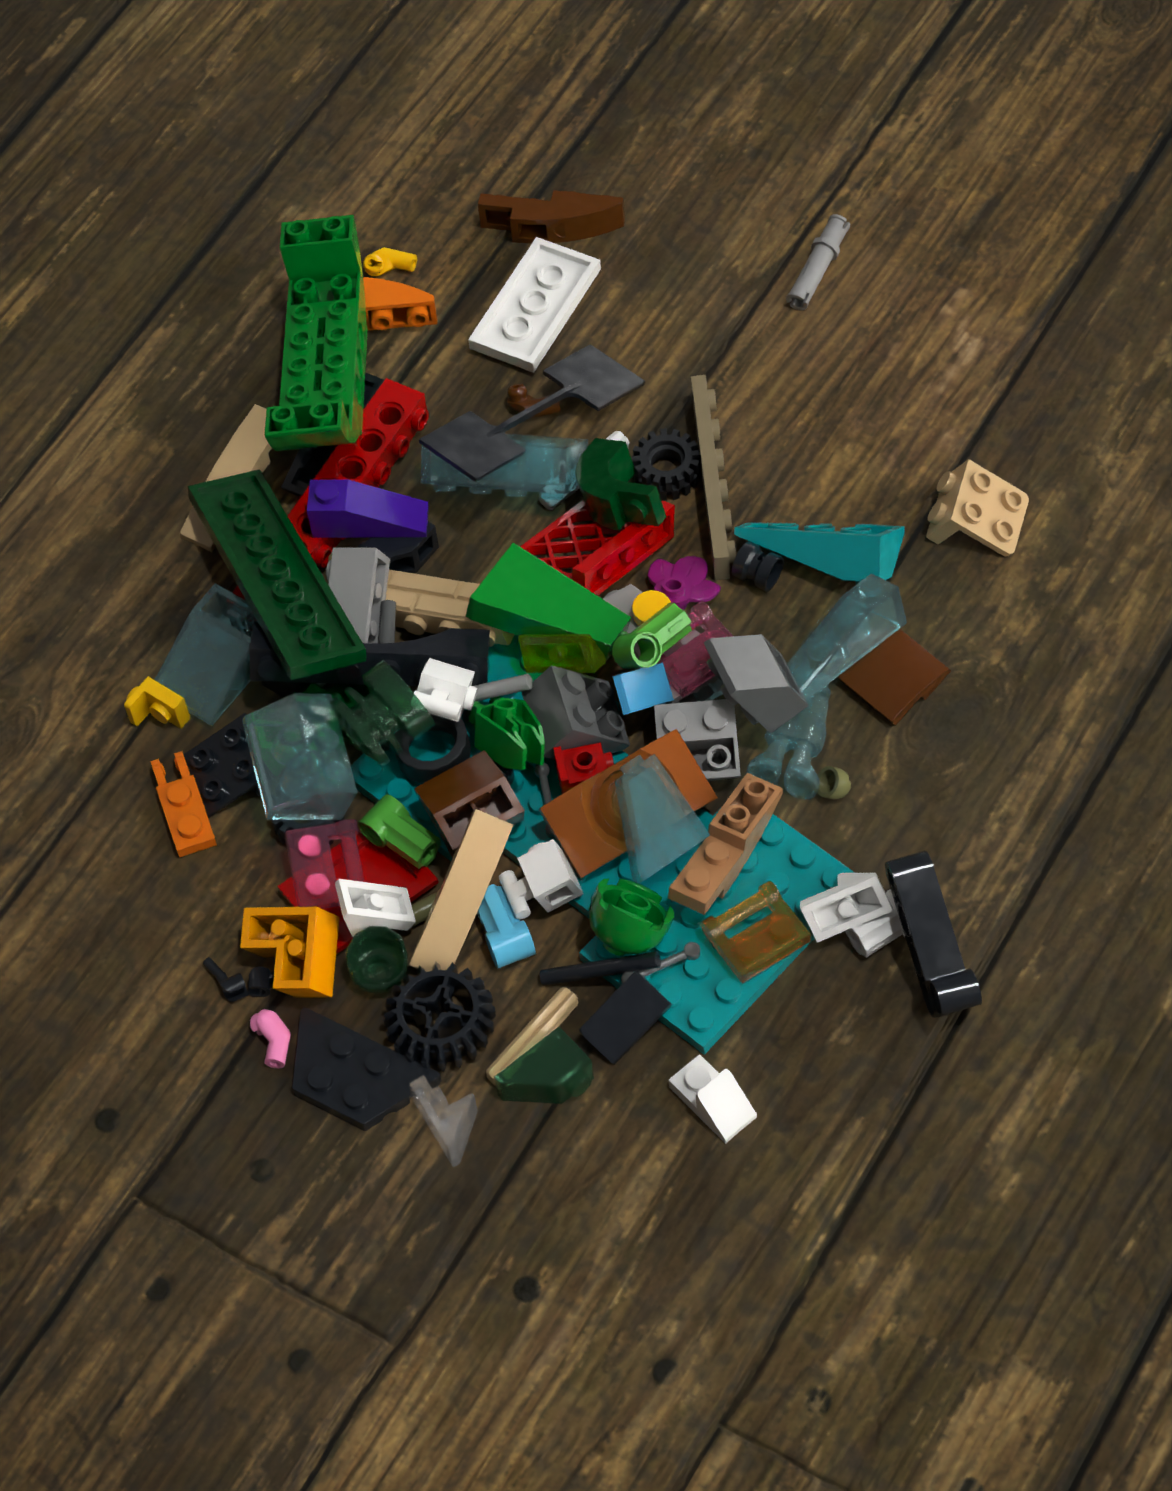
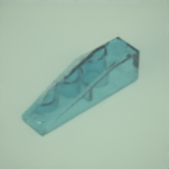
M870 574L842 595L824 612L787 662L806 701L907 623L898 586Z

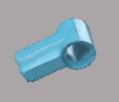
M495 884L489 885L477 915L486 932L485 939L494 964L497 968H501L535 955L536 950L525 921L516 919L503 887L496 886Z

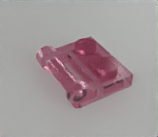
M703 601L691 607V613L688 614V617L691 620L690 626L692 630L701 626L705 631L668 657L662 654L658 663L663 662L669 684L682 698L715 676L706 662L711 657L703 643L709 638L733 637Z
M347 819L335 824L294 829L285 832V841L298 907L317 906L324 909L340 906L335 887L336 876L329 845L330 840L340 839L348 880L365 882L356 835L359 834L357 820Z

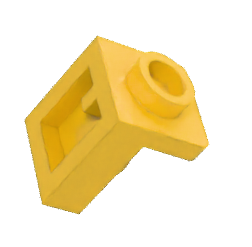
M149 676L140 686L130 691L124 703L129 721L135 726H139L149 713L161 723L167 724L169 721L180 729L191 718L185 699Z

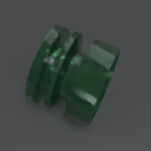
M380 660L361 676L369 694L363 697L352 687H347L344 691L354 706L349 709L338 697L330 701L329 705L336 715L338 725L363 755L365 754L383 768L391 761L381 748V745L386 743L399 755L403 750L395 736L398 731L401 730L409 738L416 741L432 728L435 722L401 677L384 660Z

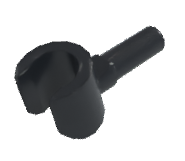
M210 957L203 961V965L217 979L228 1002H234L249 995L241 973L227 977L226 973Z
M260 966L250 971L248 993L251 997H266L270 994L274 971L271 972L268 968Z

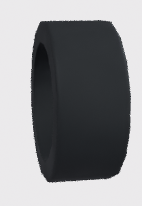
M414 710L400 720L393 735V748L401 771L410 780L420 784L470 758L471 745L466 727L461 718L459 722L427 712ZM429 731H444L452 734L454 737L455 745L453 749L442 758L434 761H421L410 755L409 746L420 734Z

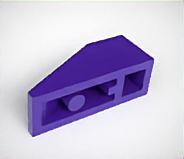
M348 479L310 480L307 514L313 538L427 537L429 503L427 501Z

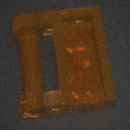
M767 881L759 886V892L716 918L709 916L700 922L702 931L742 984L811 942L810 932L783 900L779 890L771 881ZM766 906L773 912L730 939L724 934L726 930Z

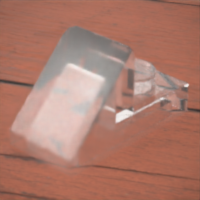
M423 1075L409 1083L413 1101L452 1167L461 1163L477 1115L475 1095L473 1093L449 1105L440 1087L431 1088Z

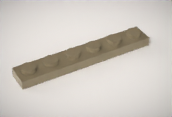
M706 375L691 376L692 403L698 450L700 451L701 475L715 580L730 579L729 564L735 560L736 549L734 540L727 541L726 532H732V519L730 509L723 510L722 502L728 501L727 480L719 479L718 471H724V457L722 448L715 449L714 441L721 440L719 419H711V412L717 411L715 389H707Z

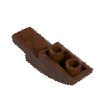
M553 190L551 201L483 193L480 194L478 201L481 228L511 231L512 242L532 244L536 237L552 243L576 241L609 233L624 227L625 224L623 197Z

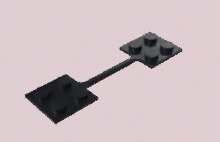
M590 344L543 370V375L563 389L516 414L498 426L487 423L469 411L420 438L419 443L465 476L477 482L526 453L525 448L505 434L506 431L566 397H576L585 402L586 405L600 411L645 385V380Z

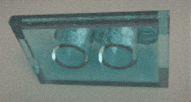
M294 693L245 715L242 722L266 820H342L358 792L332 695Z

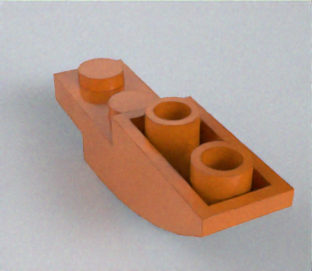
M363 277L368 330H387L391 328L422 327L438 324L434 295L403 283Z

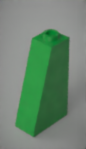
M515 543L511 544L470 596L466 617L472 621L603 664L612 655L615 640L623 634H628L627 630L632 618Z

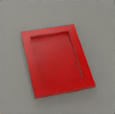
M358 830L277 887L292 907L317 906L339 916L336 954H338L355 942L343 919L335 882L338 879L404 887L408 890L411 902L437 885L439 881L428 867L422 866L418 869L388 846L380 848L372 844Z

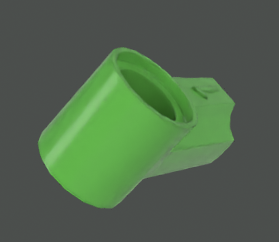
M668 603L631 633L619 636L612 648L615 662L625 669L649 668L656 665L665 651L692 631L690 626L691 620L685 610L679 608L675 603ZM636 642L640 647V656L638 659L634 653V646Z
M385 794L357 823L361 833L372 844L380 848L388 846L418 869L422 866L427 867L436 857V853L441 846L439 837L412 819L405 806L388 794Z

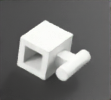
M429 658L421 673L417 691L413 694L410 706L423 712L459 722L464 709L472 710L478 688L471 686L475 672Z
M554 839L534 845L529 849L528 853L517 858L524 872V878L517 881L512 870L505 871L499 875V880L516 919L519 920L531 914L527 901L533 897L547 912H550L584 894L569 860Z

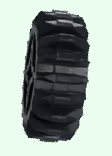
M435 962L432 967L433 971L426 972L419 965L417 969L418 976L415 978L405 973L403 977L404 986L393 985V998H386L385 1008L387 1012L383 1016L384 1025L387 1027V1039L389 1042L394 1043V1049L397 1053L406 1054V1059L410 1063L421 1060L423 1068H430L433 1063H438L439 1069L443 1072L447 1067L446 1063L454 1061V1064L461 1068L463 1064L461 1057L465 1055L475 1060L477 1056L475 1047L486 1049L488 1044L486 1035H493L495 1029L492 1020H495L496 1011L492 1005L493 998L491 992L485 990L484 981L480 977L473 979L472 972L468 968L458 974L457 966L453 962L447 970H441L440 964ZM456 996L464 1000L472 1008V1012L464 1011L463 1006L454 1004L452 997ZM407 1021L415 1022L417 1027L426 1029V1038L413 1032L408 1027Z

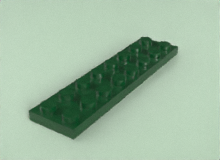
M260 469L188 486L190 502L290 680L366 661V648Z

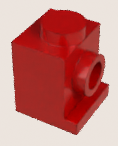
M601 742L562 750L561 746L553 748L562 794L614 765L612 753H603Z

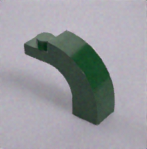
M595 438L581 454L576 465L575 475L587 512L598 524L617 531L626 522L659 526L665 520L666 514L657 486L628 482L635 474V468L627 444L624 441Z

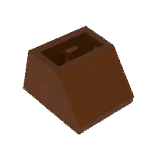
M485 750L414 788L416 795L452 858L455 851L459 848L475 809L511 823L513 826L524 821L525 810L506 777Z

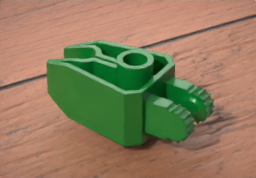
M498 696L490 698L488 705L475 701L472 710H467L469 722L475 728V747L481 752L485 750L496 763L504 768L516 770L526 769V761L540 766L544 765L545 738L542 725L526 701Z

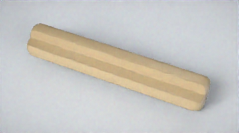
M562 987L553 995L487 1068V1078L491 1083L499 1088L506 1086L578 1006V997L575 993L566 987Z

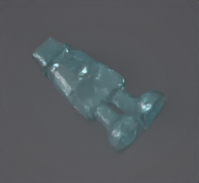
M802 669L799 678L795 679L809 706L774 732L766 731L764 738L769 747L764 753L754 757L749 762L746 774L750 773L777 785L782 773L784 755L789 750H794L785 770L783 781L785 789L790 795L803 800L815 797L820 787L818 775L811 766V758L817 757L822 752L825 738L827 737L825 722L831 696V690L828 688L831 680L830 676L826 673L810 669Z

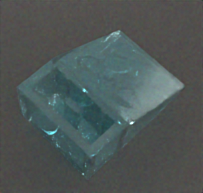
M215 583L191 610L155 678V681L185 699L189 713L211 726L251 681L249 648L254 621H257L247 601Z

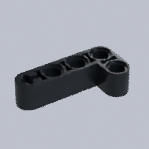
M924 850L885 862L888 883L930 1015L936 1018L981 1005L982 996L977 978L971 968L965 969L936 872L928 852Z

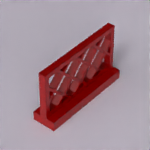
M582 500L520 547L532 555L547 554V558L539 559L598 596L674 537L675 505L663 500L661 501L666 518L659 526L626 522L617 531L595 522L587 512L584 500ZM592 521V524L573 525L575 522ZM618 533L614 537H603V534ZM596 535L597 537L592 539L577 540L576 538L578 536ZM554 538H570L568 541L550 542ZM596 550V551H594L592 554H583V555H581V552H580V551ZM574 552V555L554 557L553 555L555 553ZM573 567L571 574L559 569Z

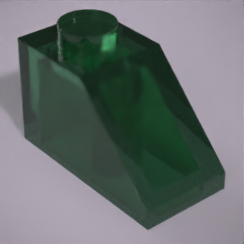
M557 1027L494 1078L497 1094L503 1101L563 1104L571 1096L578 1097L583 1094L591 1085L594 1074L592 1060L560 1027Z

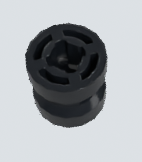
M748 541L740 548L735 557L732 575L742 581L753 580L757 588L768 592L774 587L781 575L784 558L773 552L765 554L761 551L760 546Z

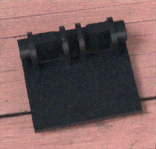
M246 713L184 754L190 774L194 775L208 818L248 791L255 792L258 796H266L272 791L273 780L266 762L258 752L255 734Z

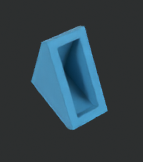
M663 662L649 668H640L612 676L623 715L674 700Z

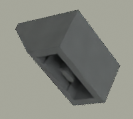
M762 634L709 638L703 643L711 657L706 661L709 668L724 683L720 686L721 692L732 706L738 703L741 705L742 712L753 725L759 722L772 733L809 706L782 654Z
M551 665L532 682V689L521 692L524 701H526L542 725L545 738V758L555 760L553 748L561 746L562 750L601 742L603 753L618 752L630 746L625 731V723L620 716L614 698V691L609 681Z

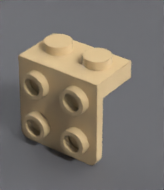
M969 459L952 472H945L937 484V491L939 492L937 501L928 515L930 525L926 538L936 544H940L960 530L1005 557L1014 553L1029 502L1027 494Z

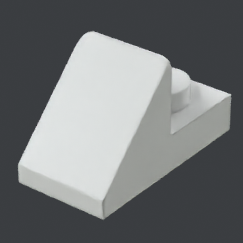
M840 873L837 875L838 886L800 901V909L817 943L893 911V907L876 873Z
M338 879L335 882L343 919L355 942H359L373 927L408 931L416 923L407 888Z
M700 1054L668 1080L669 1088L725 1144L757 1118V1113L728 1069H724L721 1073H718Z

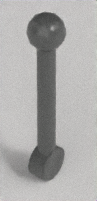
M546 763L541 766L536 765L534 768L535 775L540 779L544 804L552 801L547 778L550 768ZM546 824L545 830L547 836L549 838H555L550 828Z
M689 942L685 945L683 951L661 960L660 968L638 972L645 977L686 958L696 960L700 956V946L695 942ZM625 972V973H623L622 976H621V982H622V984H623L634 972Z

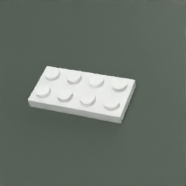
M536 237L468 339L469 348L534 373L601 270L600 260Z

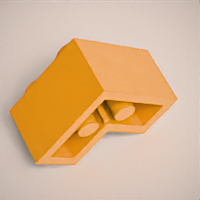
M317 906L244 908L240 948L263 958H275L273 989L296 998L333 996L339 916Z

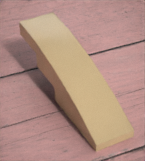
M256 404L253 406L215 463L206 482L259 469L262 473L270 464L268 453L272 449L264 435L266 408ZM192 506L179 533L180 537L212 552L216 546Z
M477 809L473 811L443 884L436 894L408 966L418 969L420 965L426 972L433 971L432 967L435 962L440 964L441 970H447L452 962L455 964L497 867L513 824Z

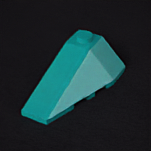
M745 523L734 527V535L841 580L856 581V587L876 588L879 587L880 582L892 577L905 534V526L855 524V527L841 528V531H835V526L824 523L804 526V530H799V524Z

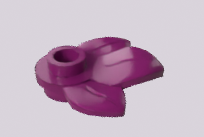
M683 557L675 564L664 559H657L650 565L648 570V580L654 586V590L664 593L671 603H675L682 610L687 607L689 602H708L714 599L721 591V586L717 583L706 580L708 564L701 557Z

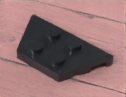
M306 1007L302 1008L292 1087L294 1096L363 1131H367L383 1121L387 1114L397 1112L410 1104L409 1098L429 1086L431 1089H434L442 1081L439 1072L430 1068H423L422 1064L416 1061L410 1063L407 1061L406 1056Z

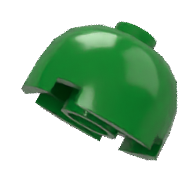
M609 878L603 879L598 883L589 907L590 927L603 943V947L612 954L624 956L625 954L633 955L649 952L662 941L674 919L673 908L669 906L666 911L659 905L662 897L641 884L626 879H619L617 885H607Z

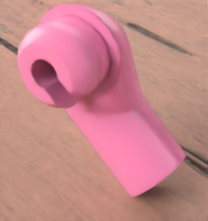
M263 1009L251 1017L250 1028L253 1032L257 1031L258 1035H264L268 1040L264 1063L271 1068H283L291 1038L290 1030L276 1012Z

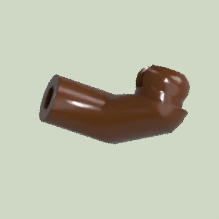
M514 384L507 390L509 397L507 403L511 409L518 413L548 397L535 399L527 395V389L523 384ZM555 403L531 418L561 412L560 403Z

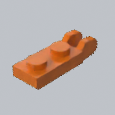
M183 751L174 753V762L182 778L169 783L166 782V773L159 759L150 761L158 783L156 790L179 858L217 845L194 775H190Z

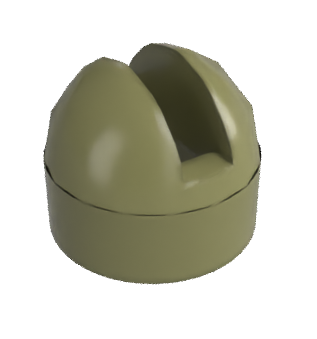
M826 766L817 776L816 790L821 797L833 800L841 799L851 789L848 773L840 768Z

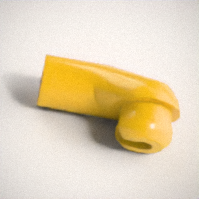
M384 247L367 255L363 260V267L370 276H381L395 268L413 272L417 264V255Z

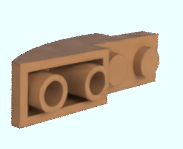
M747 773L710 822L708 836L669 887L668 899L703 915L706 914L717 897L723 899L761 838L782 796L783 788Z

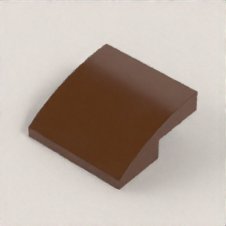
M891 623L862 646L835 675L896 726L920 697L926 700L951 670L894 623Z

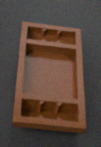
M675 729L604 771L583 781L538 810L577 876L581 879L713 802L718 797L678 730Z

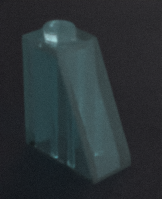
M655 754L646 760H643L641 755H638L620 767L624 775L615 781L633 881L638 884L710 836Z

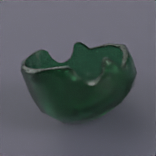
M369 926L357 932L347 946L346 966L353 983L368 993H386L393 989V985H400L404 974L408 971V954L403 938L386 926Z

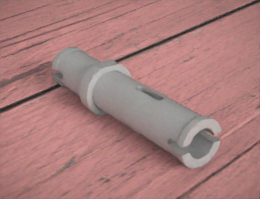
M838 214L831 215L821 236L814 239L811 245L812 252L786 297L787 303L791 302L790 306L796 310L807 309L809 301L830 262L838 257L840 253L839 245L850 228V223L846 222L847 219Z

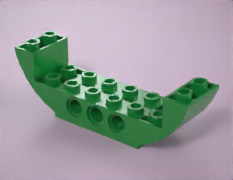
M354 215L283 222L281 224L280 251L289 278L280 403L279 406L267 407L264 435L269 445L275 451L355 443L359 435H362L368 328L366 324L363 271Z

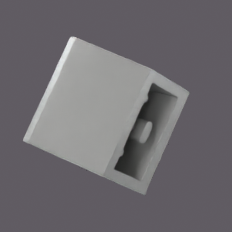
M727 699L654 705L657 739L677 729L708 781L741 778L735 706H732Z

